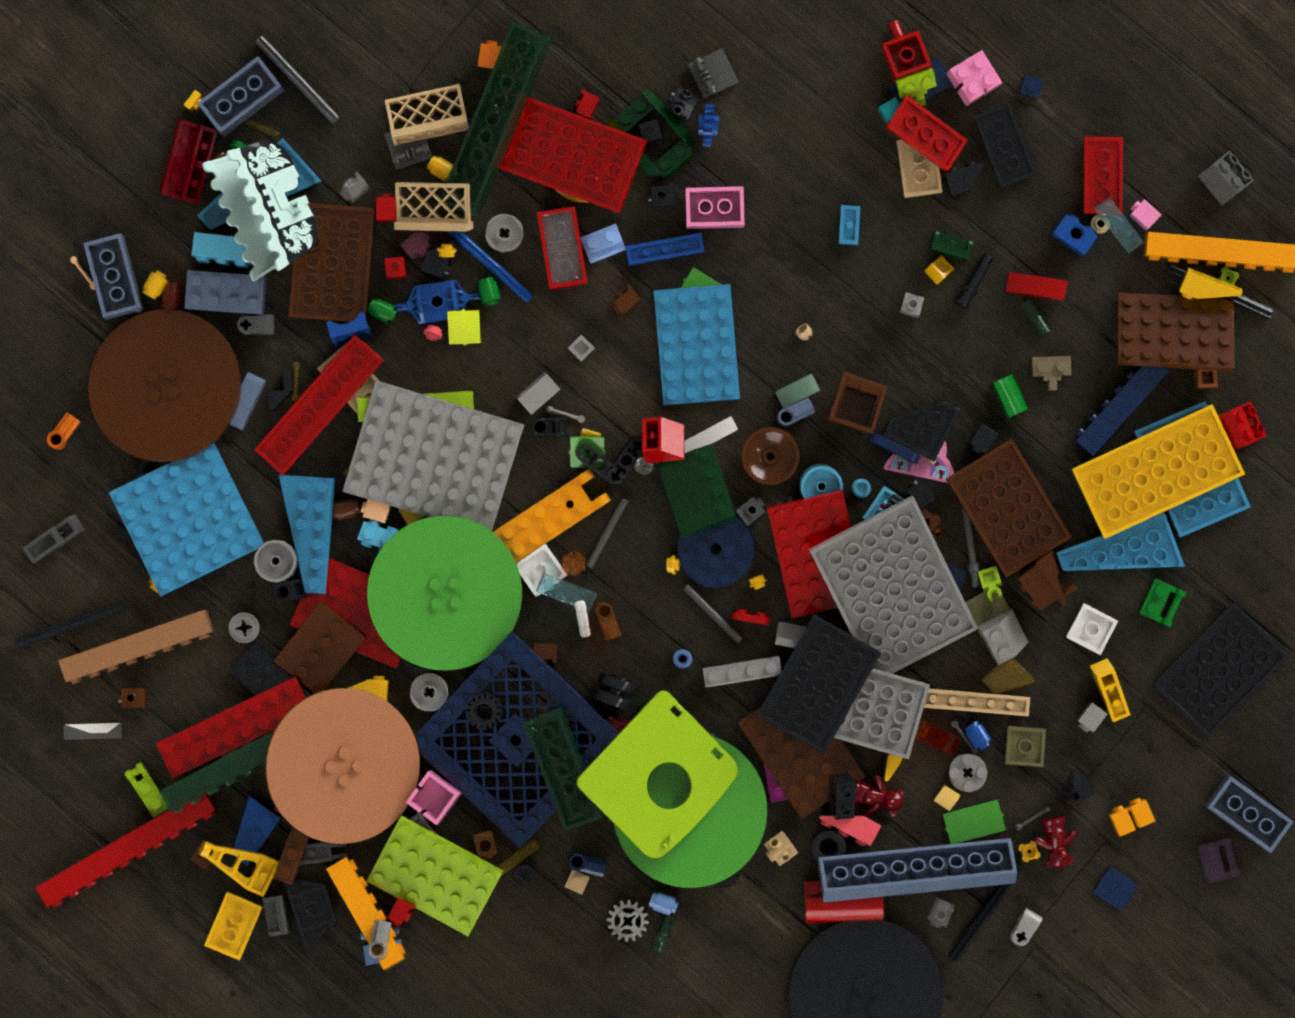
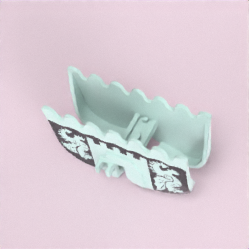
M269 139L245 147L228 150L226 152L227 156L202 163L203 169L206 172H212L215 175V178L211 181V187L222 192V197L218 201L220 207L230 210V215L226 218L227 224L238 229V232L234 235V241L246 247V250L242 253V259L246 263L251 262L253 264V269L249 273L253 282L275 268L277 271H280L294 260L310 252L315 246L318 237L317 223L308 206L309 202L306 195L289 202L285 195L286 192L298 186L297 177L299 175L292 159L281 145Z

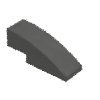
M76 514L71 515L34 539L23 549L31 562L35 564L85 531V528Z

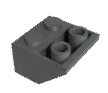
M1228 151L1198 176L1222 206L1254 181L1250 173L1244 169L1238 158L1231 151Z

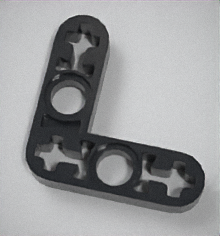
M632 436L613 462H610L586 444L579 445L575 450V455L579 461L606 481L617 485L623 481L643 454L642 437ZM640 440V443H639V444L641 445V447H640V448H637V447H636V448L634 449L633 452L636 453V455L634 456L632 453L628 452L627 450H628V448H629V449L632 451L633 448L635 447V445L633 444V442H634V441H637V442H638V441ZM588 449L587 453L593 458L591 460L585 456L581 458V450ZM624 455H629L631 458L628 465H622L621 458ZM598 459L604 461V467L600 470H597L594 466ZM618 464L621 468H623V469H625V470H624V471L619 470V471L617 472V470H618L619 468H617V467H615V466ZM611 472H617L618 479L613 478L611 480Z

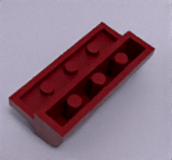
M182 119L177 120L158 194L199 205L207 175L202 163L211 159L218 130Z

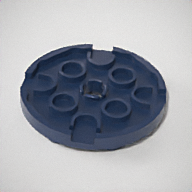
M736 517L735 521L683 538L680 535L677 547L678 558L684 572L696 583L714 588L726 587L740 580L749 570L754 557L753 537L746 524ZM713 544H719L722 548L721 552L717 555L712 554L710 551V547Z

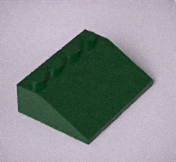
M712 444L685 453V460L668 461L658 465L681 538L736 520V515Z

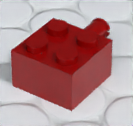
M893 21L887 25L893 40L882 43V53L895 85V80L932 67L919 31L903 35L899 21Z

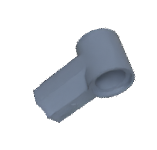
M806 398L779 411L776 415V421L780 426L787 427L815 413V410L809 398ZM784 412L790 415V421L787 423L781 420V414Z

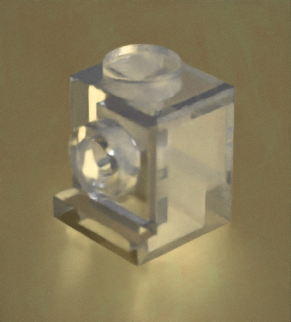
M358 172L354 173L356 176L354 179L351 177L343 183L344 187L339 192L346 201L350 199L352 203L371 189Z

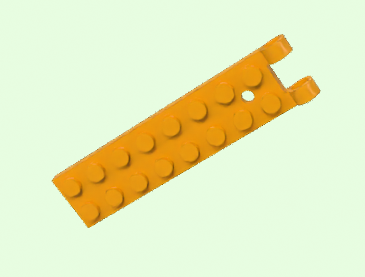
M590 468L493 532L507 546L516 563L611 501L607 493H604L591 502L581 487L595 477ZM568 501H573L574 506L572 508L566 506Z

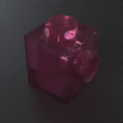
M416 230L400 245L411 259L415 261L419 256L423 258L430 251L431 245L429 241L431 239L424 231L420 233Z

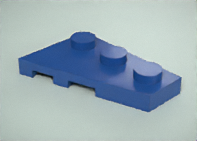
M249 796L233 848L258 852L281 817ZM243 860L241 862L248 866L251 861Z

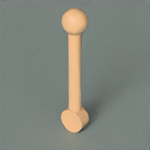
M71 257L70 262L75 264L90 283V288L96 290L94 282L77 262V257Z

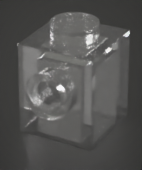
M935 897L927 917L931 921L930 925L940 929L941 926L947 927L955 905Z

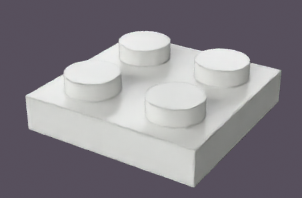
M546 543L517 563L520 575L535 597L567 576V573Z
M1083 603L1066 638L1101 655L1118 621Z

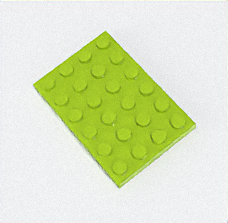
M401 815L366 882L396 898L401 897L406 902L414 904L416 909L469 936L504 870Z

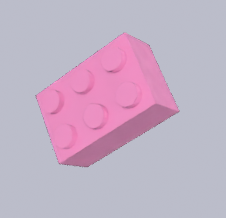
M744 186L685 189L686 229L744 228Z

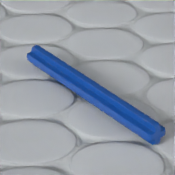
M446 231L525 302H529L532 299L533 294L462 231Z

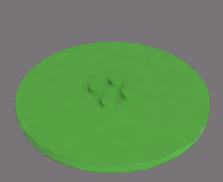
M433 516L410 523L396 532L384 544L370 570L367 585V601L370 616L377 632L387 646L397 655L423 668L456 670L472 666L486 659L510 634L516 624L521 608L522 584L514 557L496 534L469 519L456 516Z
M713 737L736 762L737 776L699 823L664 856L659 858L646 856L614 824L618 840L629 859L646 875L664 884L682 888H698L721 882L738 872L751 859L762 840L767 821V800L760 776L751 762L738 749L719 738ZM716 748L711 751L717 759L722 756ZM671 762L663 763L655 767L650 773L647 781V791L649 797L657 806L664 809L676 808L688 797L690 780L688 774L681 766Z

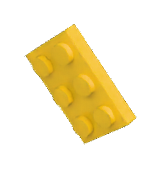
M227 891L204 946L240 961L263 906Z

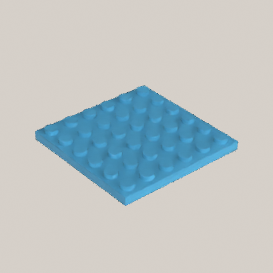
M215 443L195 456L168 463L109 492L160 597L257 550L264 544Z

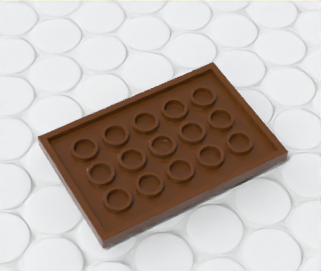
M308 203L317 223L318 237L315 246L310 252L293 261L289 317L352 322L360 312H364L366 317L375 208Z
M1118 292L1117 365L1234 371V302L1224 298L1196 299L1193 297L1191 300L1183 296Z
M1009 439L946 478V481L1004 577L1010 576L1072 538L1012 439Z
M761 707L737 722L801 819L829 801L830 775L849 773L855 782L866 777L840 739L833 738L827 751L823 754L758 717L757 714Z

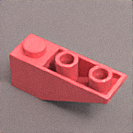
M819 815L818 817L822 820L821 824L830 829L832 826L838 828L837 833L847 838L851 835L856 838L854 842L863 847L866 844L871 846L881 828L880 824L863 815H854V818L836 820L833 815Z

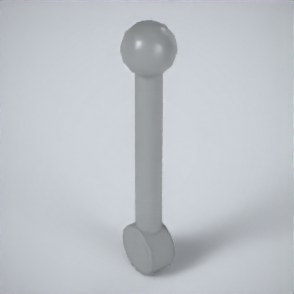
M552 406L546 408L547 413H556L576 419L579 423L585 421L583 415H572L556 410Z

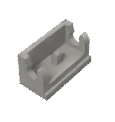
M544 372L516 398L532 415L554 396L560 388Z

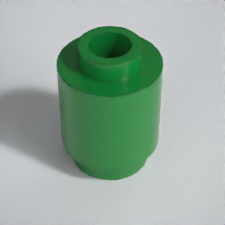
M493 277L479 280L478 289L482 303L487 304V307L498 304V300L501 297L497 282L494 281Z
M374 298L367 310L372 317L387 324L389 321L393 322L397 314L394 305Z

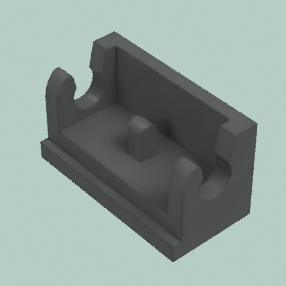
M284 894L263 897L268 936L272 937L290 933Z

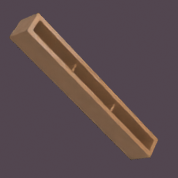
M202 610L58 660L65 682L71 681L73 685L82 682V677L89 675L90 678L101 675L100 671L108 669V672L119 669V664L125 662L126 665L138 662L137 658L142 656L148 659L156 656L155 652L162 650L165 653L174 650V645L181 644L182 647L191 644V639L199 637V640L211 637L210 633L214 632L207 610Z

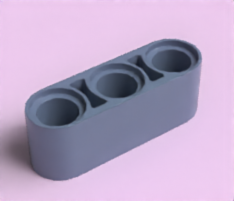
M250 372L247 373L241 385L239 404L230 423L231 426L242 431L244 430L266 384L265 379Z

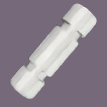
M584 600L576 601L575 609L581 637H588L591 635L586 604Z

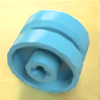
M819 463L811 465L804 470L800 477L799 488L802 496L808 498L843 490V483L840 475L834 468L827 464ZM824 483L825 488L821 487L818 489V484Z

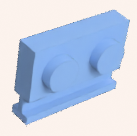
M616 224L580 237L590 264L626 250Z

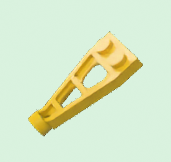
M207 841L202 843L198 855L211 861L246 890L264 897L279 864V860L263 853L213 845ZM226 853L237 857L231 868L221 863V859ZM243 860L256 863L251 876L248 878L238 871V867Z

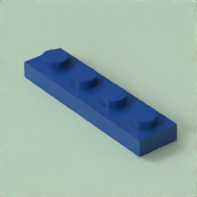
M701 233L626 246L629 266L705 252Z

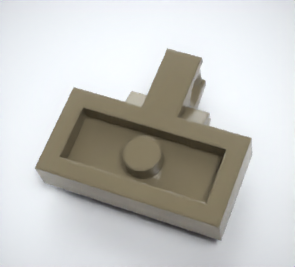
M1071 356L1031 358L1032 377H1043V381H1048V391L1057 390V380H1061V376L1072 375Z

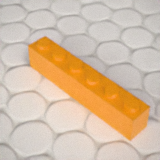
M345 857L326 870L370 945L374 921H385L387 918L383 911H378L375 906L377 900L374 895L367 892L365 887L368 885L363 876H358L356 872L358 867L354 860H349V858ZM392 927L388 940L387 955L384 959L378 960L385 971L406 959L404 957L406 951L401 943H396L394 939L396 934ZM376 946L373 949L375 956L380 955L383 951L382 946Z

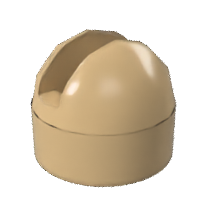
M805 323L799 326L795 333L801 340L805 341L809 340L808 336L812 337L813 331Z

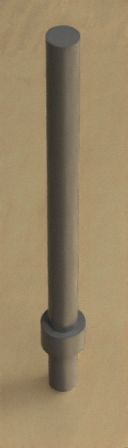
M962 507L969 560L967 565L968 572H970L972 587H979L978 571L980 570L979 563L976 562L972 522Z

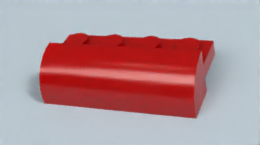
M820 881L804 882L806 923L883 920V897L823 903Z

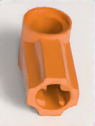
M66 412L55 429L48 434L47 443L53 449H63L81 422ZM55 436H61V442L58 445H53L52 443Z

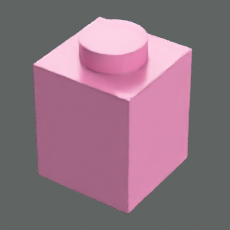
M1145 199L1141 203L1137 201L1130 208L1132 213L1129 216L1145 231L1161 216Z

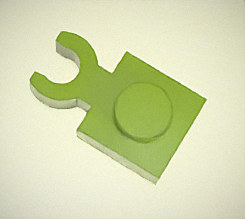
M993 566L978 571L983 590H988L987 596L990 602L993 601L992 595L994 593H998L1000 599H1002V591L998 588L1002 586L997 567Z

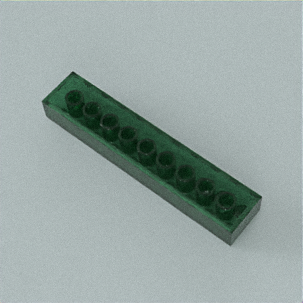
M512 22L446 182L470 185V214L475 217H480L552 41L551 37L515 22ZM457 188L453 192L459 200L464 197V188ZM443 190L440 198L443 200L448 193ZM451 196L445 201L446 205L453 208L458 204ZM461 206L457 208L458 210L465 212Z

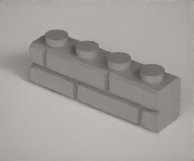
M779 656L702 668L705 687L779 676L782 672Z

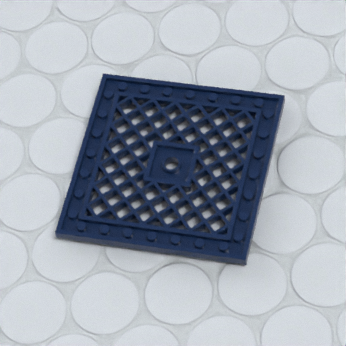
M511 631L414 736L419 754L521 848L578 788L576 780L579 775L620 732L523 640ZM512 659L516 662L508 664ZM508 667H518V677H509ZM505 669V677H496ZM522 669L531 677H522ZM532 680V690H523V681ZM495 681H505V691H496ZM509 681H519V690L509 691ZM492 682V691H483ZM536 682L545 690H536ZM480 693L493 694L495 698L496 695H506V704H502V708H506L507 718H501L498 721L506 722L499 730L496 724L493 726L494 732H484L483 728H480V732H471V721H468V715H466V719L457 718L465 709L467 711L466 707L469 701ZM510 694H519L520 704H510ZM523 694H533V704H523ZM537 694H546L547 703L537 704ZM550 695H551L558 703H550ZM480 704L477 708L479 709V716L484 718L483 709H489L490 706ZM547 707V717H538L537 708ZM551 707H560L561 717H551ZM510 708H520V716L515 712L510 717ZM524 708H533L534 717H524ZM564 708L572 717H565ZM575 720V730H565V721ZM526 721H534V729ZM538 721H547L548 731H538ZM551 721H561V730H552ZM578 722H580L587 730H579ZM453 723V732L444 733ZM457 723H466L467 732H457ZM548 734V744H539L544 739L540 735ZM552 734H561L562 744H552ZM565 734H575V744H566ZM579 734H589V743H579ZM513 735L520 736L521 744H513L511 737ZM444 736H453L454 746H444ZM457 736H467V746H458ZM471 736H480L481 745L471 746ZM484 736H493L489 740L492 745H485ZM579 747H589V748L580 756V749H579ZM539 748H549V758H539ZM552 748H562V757L553 758ZM566 748H576V757H566ZM471 749H481V759H472ZM485 749H494L495 759H485ZM535 749V758H526ZM446 750H454V757ZM458 750H467L468 759H458ZM498 750H499L506 758H500V759H499V752H498ZM553 761H563V771H553ZM566 761H576V762L567 770V762H566ZM499 762H508L509 772H499ZM526 762H536V771L526 772ZM539 762H549V771H540ZM460 763H468V770ZM472 763H482V772H472ZM486 763H495V772H486ZM522 763V772H513V764L518 767ZM528 775H536V785H527ZM540 775H550V785H540ZM554 775H562L554 784ZM474 776H482V784ZM486 776H496V786H486ZM500 776H509V785H500ZM513 776H523V785H513ZM500 789H510V799H501ZM514 789H523L524 799H514ZM527 789H537V798H527ZM541 789H549L541 798ZM489 790H496V797ZM530 802H537V803L528 811V803H530ZM503 803H510V810ZM514 803H524V812H515ZM516 816H524V817L520 820V819L517 818Z

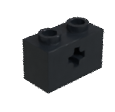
M849 773L830 775L829 812L836 820L854 818L856 782Z

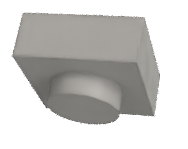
M582 335L568 347L581 362L595 349Z

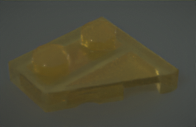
M1014 657L1000 665L997 664L982 679L984 684L994 694L1035 682Z

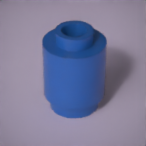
M978 721L965 728L966 736L975 750L977 748L983 750L990 745L989 740H991V737Z

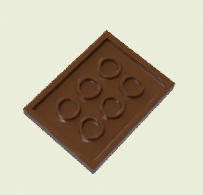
M321 601L274 662L293 677H297L298 681L316 694L327 688L367 636Z

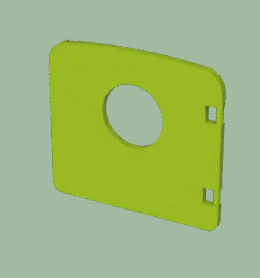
M663 690L656 693L579 775L576 784L643 854L650 858H659L680 842L709 812L734 781L738 769L734 759L669 692ZM673 706L681 712L678 717L670 711ZM714 748L722 754L719 759L711 753ZM667 762L681 766L688 774L690 780L688 797L680 806L672 809H664L657 806L651 800L647 791V781L652 770L658 765Z

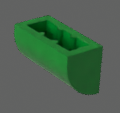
M1013 374L992 383L1007 419L1028 410Z

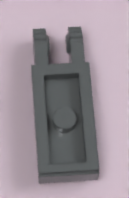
M328 842L308 844L300 865L348 858L347 853L332 855L331 848H340L347 845Z

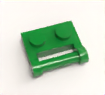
M1154 578L1139 614L1171 628L1173 624L1172 619L1182 597L1185 598L1187 592ZM1170 592H1172L1175 596L1165 618L1160 616Z

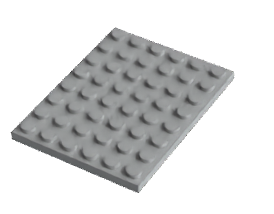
M376 380L343 492L427 517L456 516L469 519L492 531L524 424Z
M913 496L809 549L851 635L882 652L874 669L893 674L978 629Z

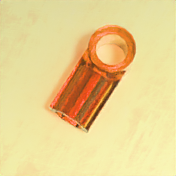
M600 602L596 606L595 611L605 640L621 636L622 634L611 604ZM603 605L610 608V612L606 616L599 614V608Z

